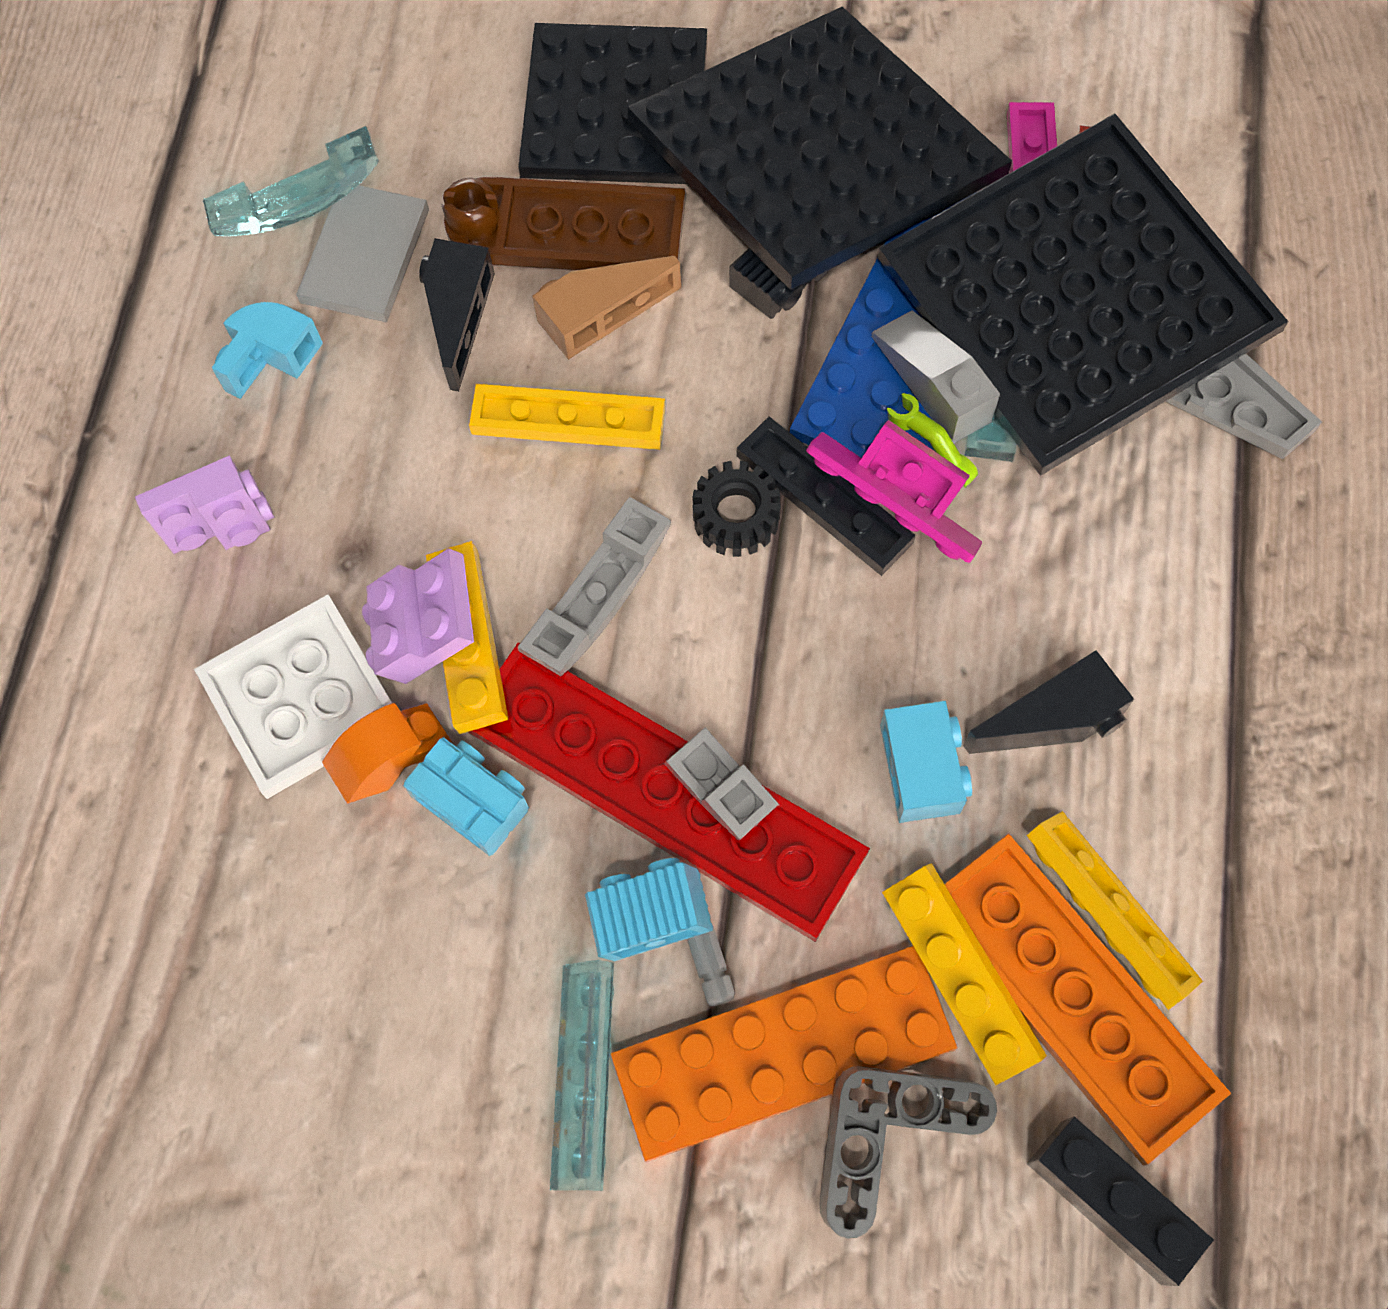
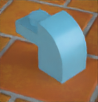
M260 302L251 304L234 312L223 323L232 341L219 351L212 370L225 392L241 399L266 364L298 379L323 342L312 318L279 303Z

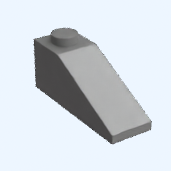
M913 310L872 332V338L932 420L945 428L953 443L992 422L1000 396L998 390L971 355Z

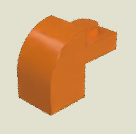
M392 703L364 716L343 732L332 745L322 764L348 804L388 791L403 769L423 762L425 756L439 739L444 737L452 744L453 742L427 703L402 711L399 710L395 703Z

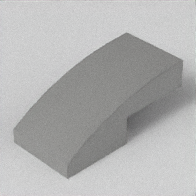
M706 727L664 763L702 806L737 840L745 836L779 805L744 764L742 766L737 764Z

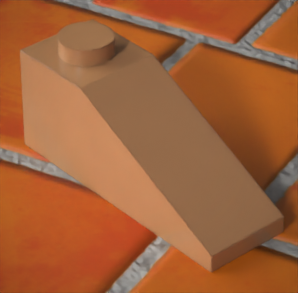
M675 256L571 271L558 280L547 282L536 294L532 295L537 321L569 360L681 289L680 262Z

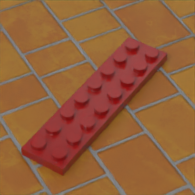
M518 642L499 669L508 720L472 730L468 733L673 857L678 858L683 863L697 868L701 874L816 942L867 857L870 848L765 786L763 787L779 805L745 836L737 840L702 806L664 764L688 741L569 671L559 676L519 652L518 646L520 643Z

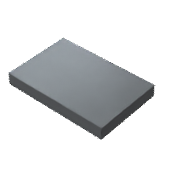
M341 182L296 294L301 304L387 322L429 211L427 200Z

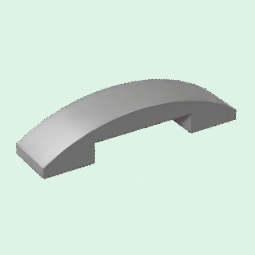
M629 497L604 530L601 546L552 611L546 608L519 644L518 651L562 676L589 649L626 601L658 550L671 525V520Z

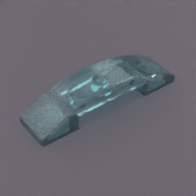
M367 126L326 143L325 146L329 159L255 193H251L243 181L203 199L212 234L214 236H241L279 229L309 218L341 200L361 184L379 163Z

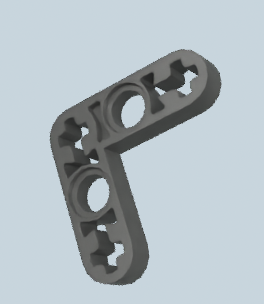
M864 1066L851 1067L843 1071L837 1078L833 1091L819 1203L820 1214L824 1223L836 1234L848 1239L862 1236L873 1225L877 1210L887 1125L967 1135L981 1134L991 1127L996 1118L997 1102L992 1092L985 1086L966 1079ZM862 1079H865L866 1086L878 1092L888 1093V1104L881 1100L864 1099L862 1107L858 1108V1102L849 1097L850 1089L860 1088ZM892 1080L893 1082L889 1089L888 1081ZM913 1085H922L926 1088L929 1095L928 1106L923 1113L917 1116H909L902 1107L903 1094ZM970 1092L971 1099L980 1102L979 1111L970 1112L968 1121L966 1115L954 1109L943 1108V1097L951 1101L966 1102L969 1099ZM887 1106L889 1107V1113H885ZM851 1136H863L868 1143L869 1152L867 1158L858 1166L850 1167L845 1165L841 1159L842 1144ZM839 1174L854 1180L865 1179L863 1186L852 1182L851 1199L860 1206L859 1213L850 1214L847 1223H844V1219L835 1212L836 1205L846 1203L849 1186L843 1181H837Z

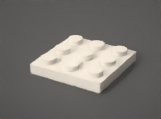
M329 595L320 598L194 669L259 790L267 799L324 766L322 764L323 759L343 732L364 716L392 704Z

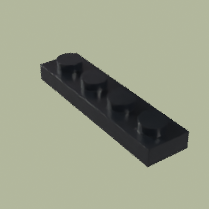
M769 416L737 447L736 457L741 461L749 462V467L752 470L755 469L756 465L763 468L764 478L771 475L775 480V489L779 488L782 495L882 576L912 546L916 535L902 526L881 506L868 502L859 496L854 489L855 485L842 476H833L821 470L815 464L814 457L806 452L808 447Z

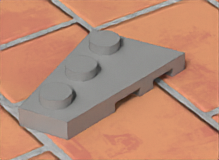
M1247 354L1242 355L1166 401L1281 459H1284L1311 436L1322 423L1319 418Z

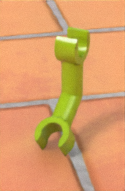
M902 393L903 407L910 412L898 414L893 409L887 408L888 420L904 431L913 430L928 440L936 453L969 474L970 477L963 485L966 488L978 476V470L967 457L959 453L944 427L919 411V403L914 396Z

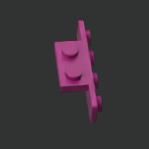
M890 420L883 425L862 458L823 432L806 449V452L814 457L815 464L821 470L833 476H842L855 485L856 493L863 499L874 504L881 503L894 512L896 520L902 526L914 532L920 530L935 540L936 547L949 558L955 560L961 558L965 562L970 563L982 545L980 539L943 515L970 475Z

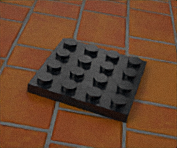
M535 23L518 164L520 178L688 184L628 122V106L705 71L707 28Z

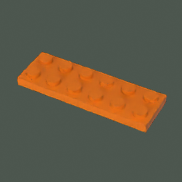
M1007 834L945 883L946 888L1035 1036L1143 1166L1150 1164L1231 1094L1010 834Z
M914 946L610 1054L644 1160L647 1163L832 1096L837 1078L843 1071L851 1067L864 1066L901 1071L953 1052L958 1047L928 971ZM862 1079L861 1085L865 1084V1079Z

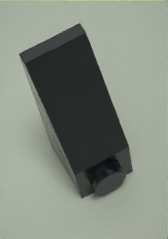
M435 238L429 256L424 255L421 260L419 279L421 283H424L442 367L449 388L452 391L459 392L495 273L488 247Z
M1095 650L970 730L963 746L969 754L1083 742L1096 732L1101 738H1104L1116 731L1127 721L1124 713L1134 701V698L1098 651Z

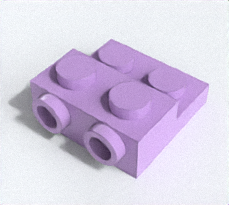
M230 455L135 496L142 515L173 554L182 550L196 549L202 546L207 539L214 536L218 538L225 550L234 546L248 545L254 542L259 535L270 531L267 521L275 518L264 493L259 490L250 470L247 469L240 472Z
M448 548L416 570L398 565L367 586V603L362 607V615L365 622L370 626L371 646L366 651V660L374 670L375 675L407 684L474 642L464 555Z

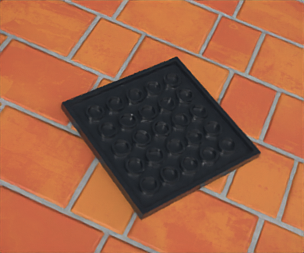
M843 6L628 106V122L790 290L1009 174L1012 160Z
M1115 113L879 248L878 259L922 318L971 355L998 390L1000 396L994 414L1040 476L1283 332L1289 322Z

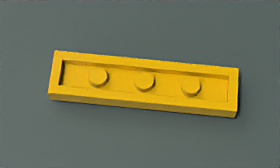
M476 384L469 428L472 435L660 450L665 416V398Z
M472 541L449 548L464 555L474 637L472 644L443 661L452 724L459 734L508 720L479 553ZM446 549L425 555L426 562L430 561Z
M1063 811L1040 823L1026 835L1035 846L1039 859L1046 866L1054 869L1070 889L1074 902L1081 909L1090 913L1103 929L1109 945L1116 952L1125 956L1140 975L1144 988L1153 997L1160 999L1168 1010L1182 1001L1203 982Z
M933 864L925 865L884 890L882 894L995 1086L1047 1057L1045 1051Z

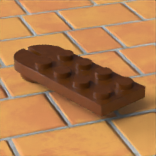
M480 177L462 178L452 183L443 194L444 204L441 205L448 241L488 247L493 265L584 270L675 256L678 260L680 258L686 201L685 188Z

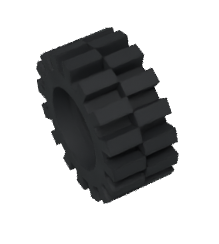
M732 461L723 462L722 472L719 473L716 466H713L708 470V479L701 476L697 482L698 490L694 489L692 496L695 530L698 536L703 534V543L708 548L713 543L716 544V553L725 555L726 548L733 549V557H741V549L747 548L750 555L758 552V544L761 543L766 547L771 542V533L775 535L778 530L781 509L779 488L775 489V480L771 475L764 478V469L758 465L751 472L748 471L749 462L740 461L739 469L732 468ZM740 495L749 498L756 510L749 520L733 523L724 520L719 515L717 510L719 503L728 496Z

